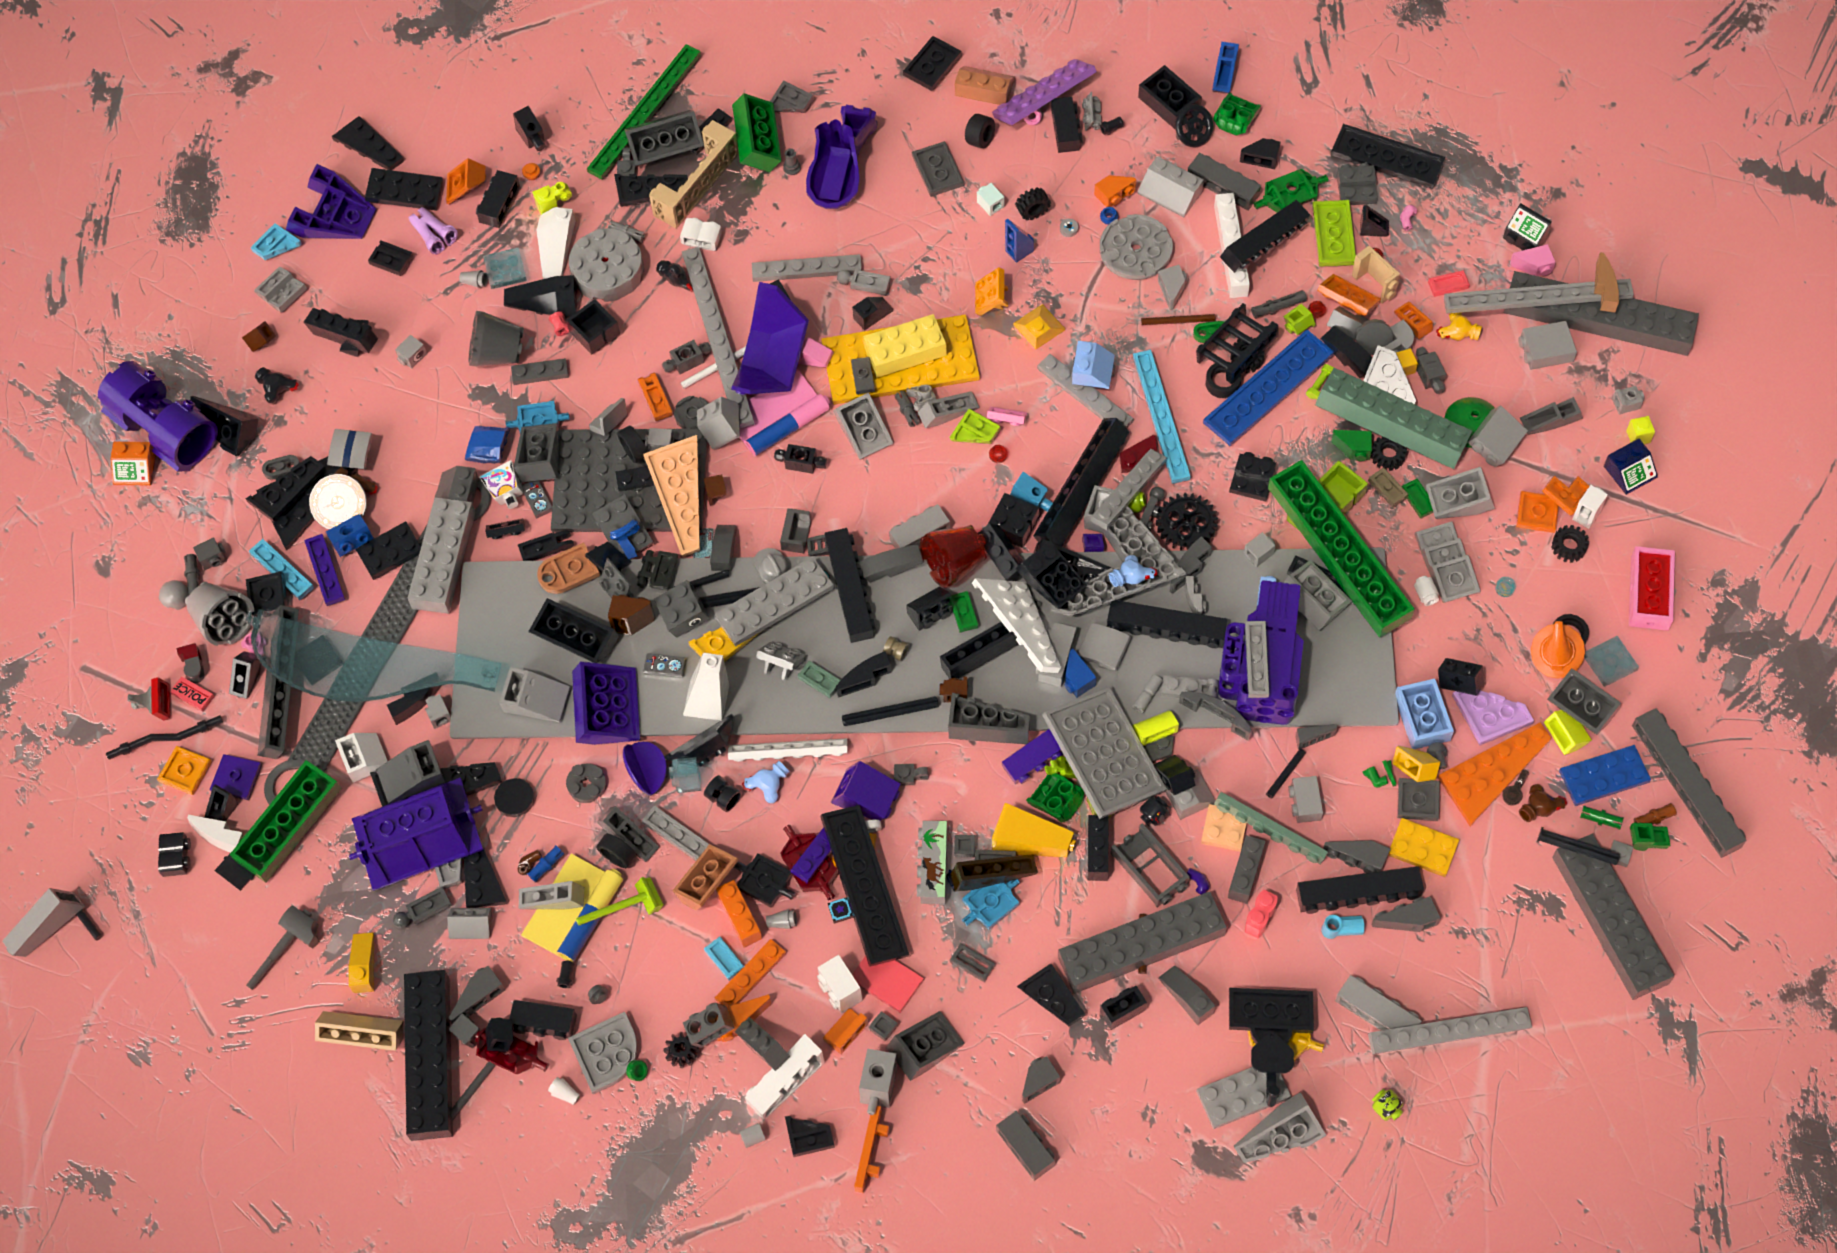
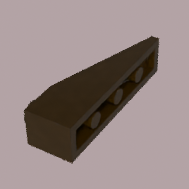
M1033 855L957 862L951 872L955 892L975 890L1036 875L1038 871Z

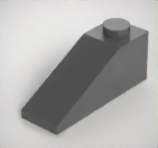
M616 806L610 807L597 821L609 834L627 843L635 851L636 855L645 862L659 848Z
M1175 965L1158 978L1197 1025H1200L1214 1014V1003L1202 989Z
M489 966L478 969L474 976L471 977L449 1016L452 1024L462 1013L468 1017L505 991L502 983Z

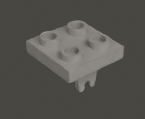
M772 641L757 650L756 658L765 661L763 670L765 674L770 672L772 664L783 667L781 680L785 681L789 677L790 670L792 671L802 664L806 655L800 653L801 651L796 648L788 649L783 647L781 643Z

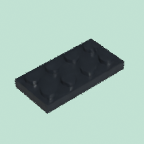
M371 168L365 201L412 208L424 207L427 210L437 211L443 177Z

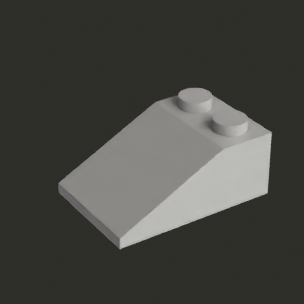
M869 393L833 410L859 460L893 444Z
M1481 467L1426 484L1436 519L1478 515L1495 509Z

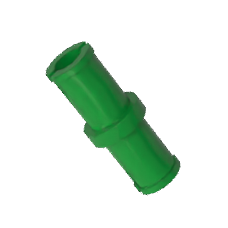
M1583 806V812L1580 818L1597 822L1600 826L1603 824L1620 830L1622 824L1616 822L1622 823L1624 818L1606 813V810L1603 809L1599 811Z

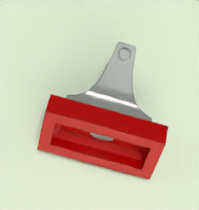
M156 677L151 679V686L146 693L139 695L128 694L127 698L131 702L133 709L146 707L152 715L163 721L170 719V684Z

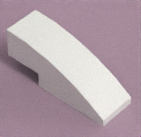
M188 814L187 819L191 827L207 842L231 853L244 837L242 832L230 830L225 821Z

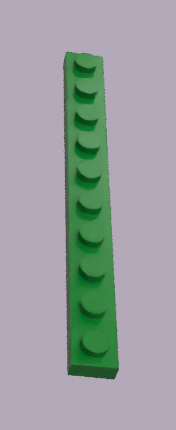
M685 44L587 167L589 174L603 180L623 155V148L629 147L624 129L649 122L699 59L701 51Z

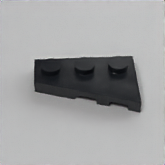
M1049 964L1017 986L1018 989L1068 1027L1086 1016L1052 964Z

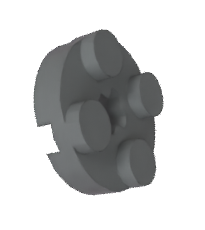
M575 765L567 776L566 787L575 801L591 803L594 799L604 794L606 778L602 769L596 765ZM588 779L591 784L583 787L582 781Z

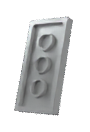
M1253 1067L1196 1090L1213 1130L1269 1108L1266 1103V1073L1258 1072ZM1276 1073V1086L1280 1088L1276 1104L1290 1099L1291 1095L1281 1074Z

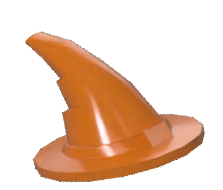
M1556 621L1555 624L1541 629L1534 637L1531 646L1532 661L1536 668L1544 675L1556 679L1564 678L1571 668L1577 671L1583 663L1585 655L1584 641L1579 633L1570 626L1563 625L1562 621Z

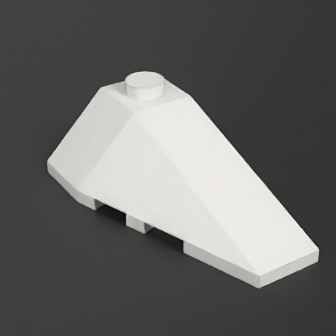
M554 207L540 215L537 226V238L543 279L563 275L576 222L573 209Z

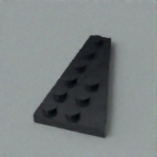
M495 762L440 768L445 783L458 778L462 779L467 796L502 782ZM370 772L382 807L389 805L378 773Z

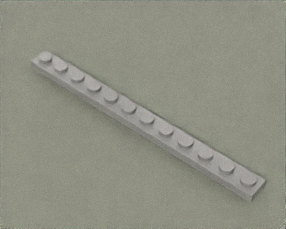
M695 247L682 251L726 397L737 402L739 406V429L754 425L746 395L738 394L735 390H731L738 369L700 248Z

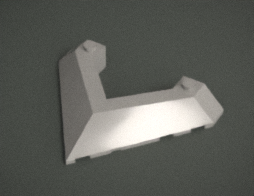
M1095 485L1084 514V529L1103 533L1122 562L1125 561L1127 556L1135 555L1138 558V563L1143 567L1157 569V576L1145 579L1138 584H1128L1125 582L1123 586L1114 587L1109 579V573L1113 572L1114 569L1110 568L1098 574V577L1085 580L1084 582L1087 586L1060 609L1052 605L1051 612L1072 616L1186 575V572L1174 562V558L1165 548L1161 547L1159 541L1133 515V511L1128 506L1107 530L1091 522V516L1114 491L1110 488Z

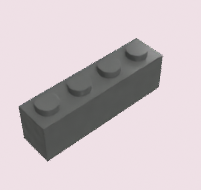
M1200 152L1188 167V172L1204 180L1203 187L1216 194L1234 193L1235 204L1248 211L1260 196L1261 185L1255 180H1250L1240 172H1235L1225 164H1220Z

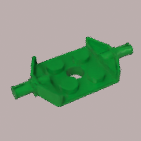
M1299 169L1265 182L1263 199L1254 202V207L1258 209L1268 206L1275 212H1279L1295 200L1300 204L1313 198L1314 201H1317L1318 186L1328 182V177L1325 174L1316 178V176H1312L1305 170ZM1288 186H1293V187H1295L1296 189L1293 190V191H1291V190H1288L1287 187H1288Z

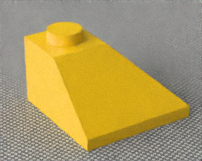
M1043 304L1013 323L1035 349H1038L1065 331L1061 323Z

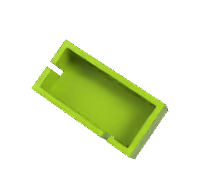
M1339 460L1318 480L1343 515L1366 494L1368 486L1365 480ZM1287 515V521L1290 524H1292L1295 528H1297L1293 521L1290 519V517Z

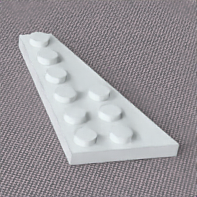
M975 578L972 582L973 586L979 588L983 593L982 597L984 600L989 601L993 605L994 613L1008 631L1014 632L1017 636L1016 641L1018 644L1024 645L1028 650L1027 655L1039 671L1058 673L1061 666L1027 583Z

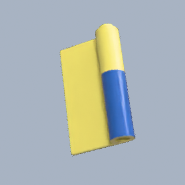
M570 854L553 884L573 881L583 886L584 907L537 909L521 936L560 958L574 963L600 920L598 918L578 926L576 918L608 906L623 882L622 874L615 869L604 872L579 857Z

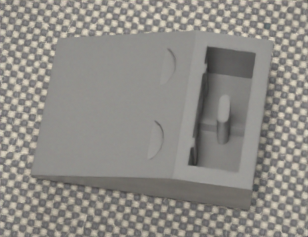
M510 667L499 703L502 711L505 713L560 723L570 686L528 670Z

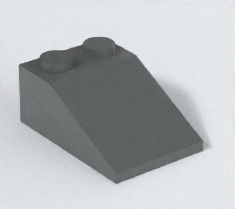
M557 423L521 427L514 463L520 483L557 478L559 468Z
M939 1011L895 1035L886 1049L890 1053H896L898 1065L911 1081L930 1070L965 1043Z

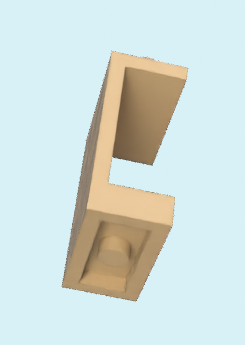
M1368 246L1355 256L1352 277L1358 280L1368 272L1383 286L1380 301L1383 304L1387 300H1392L1397 294L1396 290L1399 284L1400 273L1373 248Z

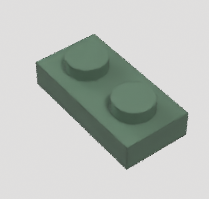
M808 661L798 674V679L828 698L832 697L836 691V685L841 681L811 661Z

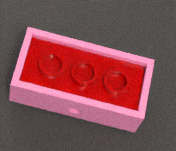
M1635 546L1631 556L1629 626L1669 630L1673 622L1674 550Z

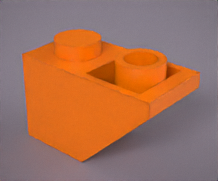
M1108 175L1095 184L1094 195L1106 207L1115 206L1123 198L1131 196L1135 192L1136 179L1134 177Z

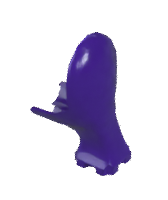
M846 104V106L841 107L840 111L842 124L839 120L834 119L829 124L824 122L815 128V155L806 177V193L815 205L826 209H838L847 206L857 195L859 186L858 154L869 135L877 130L878 125L876 112L871 108L864 107L863 109H858L853 105Z

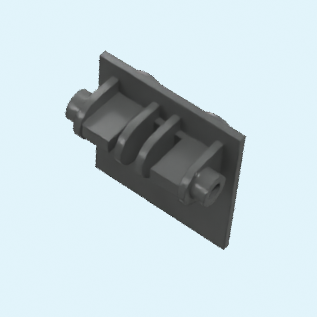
M607 558L599 582L601 588L611 598L613 595H627L630 598H634V594L630 591L631 584L610 559Z

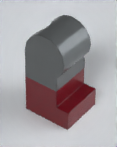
M196 643L176 648L179 658L182 662H185L184 673L188 680L193 683L201 682L204 678V668L201 653Z

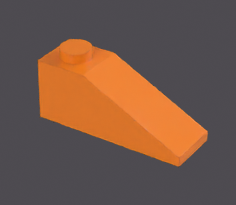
M769 994L727 1007L735 1028L717 1038V1040L727 1042L732 1040L734 1036H738L734 1031L742 1022L746 1021L749 1017L754 1021L771 1005Z

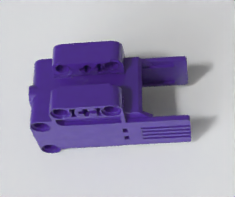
M1262 580L1257 608L1247 618V621H1266L1268 698H1248L1245 623H1230L1226 628L1218 694L1223 699L1235 700V710L1245 720L1287 725L1295 715L1304 643L1302 638L1296 633L1301 588L1298 584ZM1231 633H1236V634H1238L1239 636L1234 637V636H1231L1230 634H1231ZM1229 685L1232 688L1225 689L1223 686Z

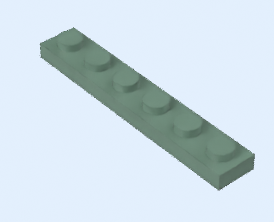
M1220 792L1214 802V805L1220 811L1230 813L1239 822L1253 826L1255 831L1271 836L1270 838L1273 841L1287 845L1292 852L1301 853L1312 863L1321 864L1328 851L1223 792Z

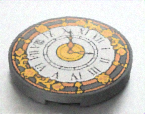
M332 474L322 478L314 486L310 494L309 505L314 519L321 526L331 529L357 514H360L363 519L367 510V498L364 488L357 480L343 474Z

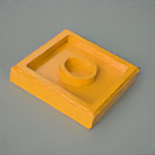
M176 746L157 780L160 783L194 795L212 761L209 758Z

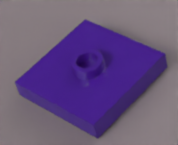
M223 754L210 791H212L213 785L216 784L232 793L235 798L249 800L262 766L261 763Z

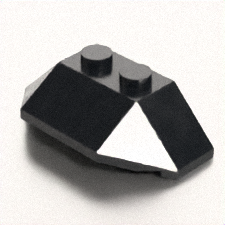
M730 714L665 755V759L692 766L699 765V767L707 764L710 761L709 757L712 755L719 756L727 751L725 747L730 743L735 716Z

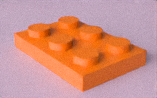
M1332 274L1323 281L1317 290L1324 297L1332 298L1338 301L1341 306L1349 307L1355 313L1364 316L1375 309L1381 301V298L1335 274Z

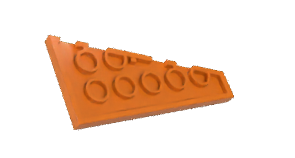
M1540 722L1438 775L1439 781L1470 827L1514 781L1516 776L1527 767L1530 761L1550 742L1551 737Z

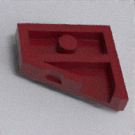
M1152 435L1120 452L1121 473L1130 472L1150 449L1158 452L1156 435Z

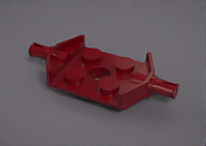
M787 825L783 830L786 832L789 840L780 854L791 871L792 867L816 838V834H796L791 825ZM829 856L808 883L793 875L803 892L821 891L825 894L828 901L835 897L830 889V884L837 875L838 870Z
M486 1028L479 1030L474 1036L477 1042V1056L514 1074H520L534 1067L545 1072L549 1067V1063L537 1057L538 1041L533 1046L513 1036L514 1041L508 1050L511 1054L504 1055L500 1051L487 1050Z

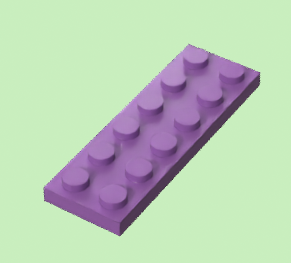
M1073 59L1063 68L1056 69L1050 76L1042 78L1039 83L1026 88L1023 93L1013 96L1007 103L1000 104L996 110L992 111L994 118L1013 125L1096 73L1095 66Z

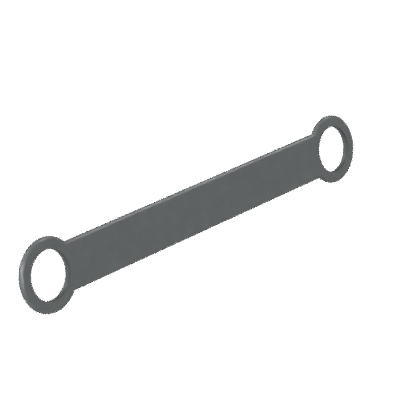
M480 478L477 488L480 490L482 497L479 506L475 509L474 521L484 515L491 501V494ZM427 525L417 540L420 546H422ZM419 555L403 564L288 761L277 765L267 776L264 794L269 805L275 799V782L284 772L291 769H299L305 760L323 772L327 768L338 749L335 740L345 737L418 612L417 609L411 608L407 598Z

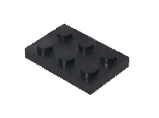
M932 36L903 70V76L933 91L962 56V51Z
M406 521L356 548L373 580L418 556L421 550V546Z

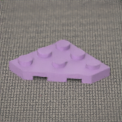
M1481 690L1477 696L1456 691L1452 694L1479 746L1529 726L1534 722L1525 704L1518 701L1517 703L1512 702L1498 694L1487 693Z

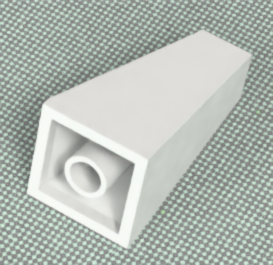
M702 654L690 680L684 716L720 721L723 719L730 686L723 655Z

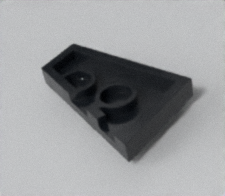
M484 848L482 851L464 857L466 907L480 908L507 904Z

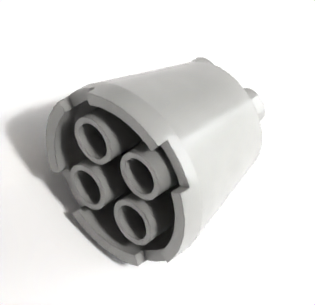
M202 582L185 599L187 611L203 637L213 645L218 646L227 643L231 645L240 640L251 626L249 622L254 606L251 600L241 592Z

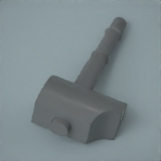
M292 905L282 915L278 924L287 932L276 944L257 972L252 975L253 977L246 984L248 988L254 989L295 937L312 949L320 942L317 937L319 924L310 918L312 914L306 909L300 911Z

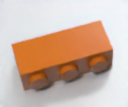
M732 880L716 888L718 898L743 947L745 948L761 940V932L735 881Z

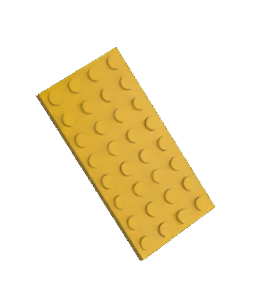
M966 314L936 319L946 342V356L876 378L871 365L875 392L869 393L871 398L895 395L897 392L901 394L900 391L906 392L907 387L911 389V387L930 385L932 388L980 380ZM891 327L821 338L822 345L833 351V355L826 368L833 405L848 403L866 394H856L851 359L868 357L864 348L863 336Z

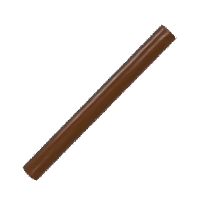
M1215 314L1141 318V325L1215 321Z

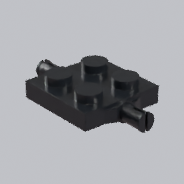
M757 853L753 861L747 866L739 861L734 865L733 868L742 872V878L737 884L739 890L770 908L781 895L786 896L790 900L795 897L796 892L786 888L792 876L791 871Z

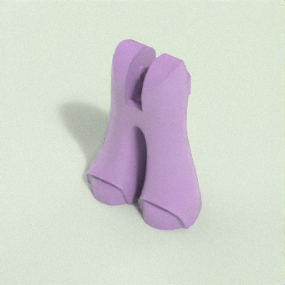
M424 207L418 210L421 216L420 219L414 213L408 217L432 254L437 255L445 250L442 240L447 246H451L457 239L458 232L453 226L442 223ZM429 228H432L441 239L433 234Z

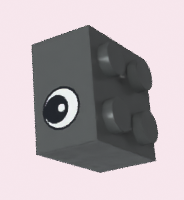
M688 580L654 598L668 631L676 638L710 619L695 587Z

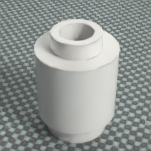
M1427 576L1419 577L1414 584V588L1420 601L1425 606L1437 603L1439 601V593L1432 578Z

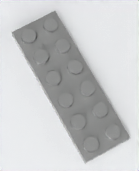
M811 557L717 612L714 616L736 647L834 589V584L814 557Z

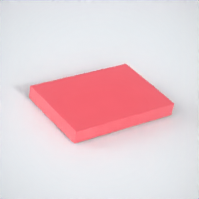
M866 955L852 974L860 988L899 1013L902 1012L923 982L921 976L896 960L869 967Z

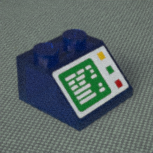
M1640 439L1609 454L1604 464V468L1626 495L1658 478L1651 452Z

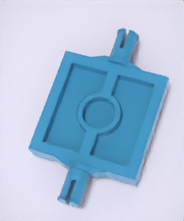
M549 401L517 406V419L505 421L509 429L518 427V430L521 432V427L552 423L559 424V421L570 420L569 412L558 414L555 402Z
M1016 879L1008 881L1006 884L999 883L971 890L962 898L963 903L970 910V913L962 919V922L968 926L977 919L990 930L1019 906V901L1013 896L1011 891L1020 883L1019 880Z

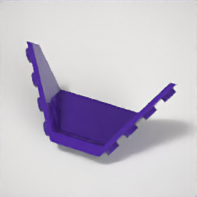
M763 282L758 284L747 345L742 364L731 390H735L738 394L789 392L792 389L809 320L778 286Z

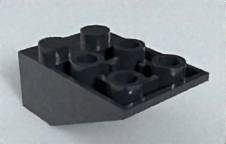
M1051 540L1016 567V570L1024 580L1057 609H1060L1087 586Z

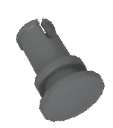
M789 148L784 153L786 160L783 170L788 175H795L801 170V165L796 158L795 150Z

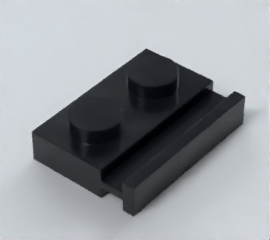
M380 240L379 246H376L368 259L369 264L401 276L409 264L410 258L413 257L412 252Z

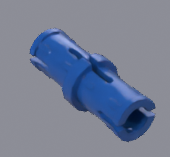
M555 845L544 858L541 857L539 859L540 862L527 875L536 883L548 870L551 871L553 869L552 866L565 854Z

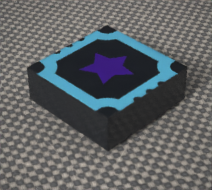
M847 897L827 903L834 924L853 918Z

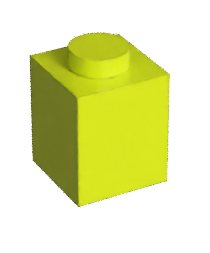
M1645 416L1631 419L1626 432L1632 447L1651 443L1655 430L1650 417Z

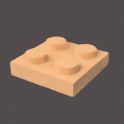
M1209 804L1201 844L1241 852L1246 823L1239 822L1232 814L1224 813L1216 805Z

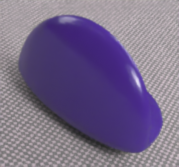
M643 741L632 745H625L623 748V760L628 774L642 792L649 796L653 795L660 789L666 777L667 764L664 754L656 745L650 742Z

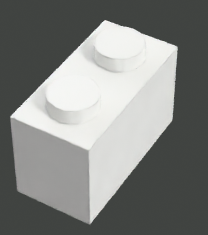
M1590 485L1579 501L1572 520L1590 529L1601 513L1608 494L1601 488Z

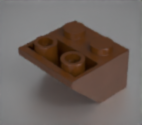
M613 595L608 619L611 628L615 629L617 634L632 636L654 622L655 614L651 600L644 597L637 599L630 598L627 595Z

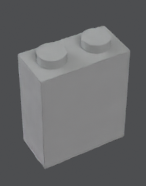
M1566 321L1522 329L1521 336L1518 338L1519 346L1523 347L1525 363H1528L1530 370L1574 362L1577 351Z
M1500 405L1490 411L1468 440V443L1475 452L1485 458L1488 464L1497 467L1507 460L1528 430Z

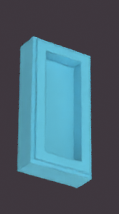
M720 936L704 948L706 954L729 981L744 967Z

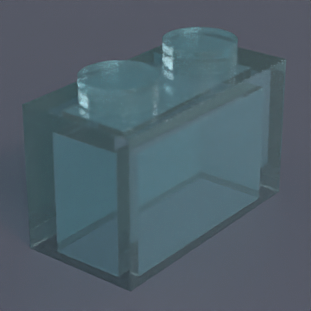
M696 757L673 759V767H669L670 779H672V786H676L677 792L701 791V776Z

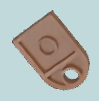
M583 542L541 563L538 568L537 578L540 586L545 591L552 594L564 593L600 576L597 567L585 557V554L589 552L585 543ZM546 576L553 577V580L550 582L543 581Z

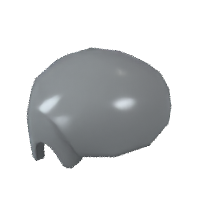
M177 580L164 583L159 590L160 602L165 607L175 608L176 610L186 606L185 599L189 596L188 587Z

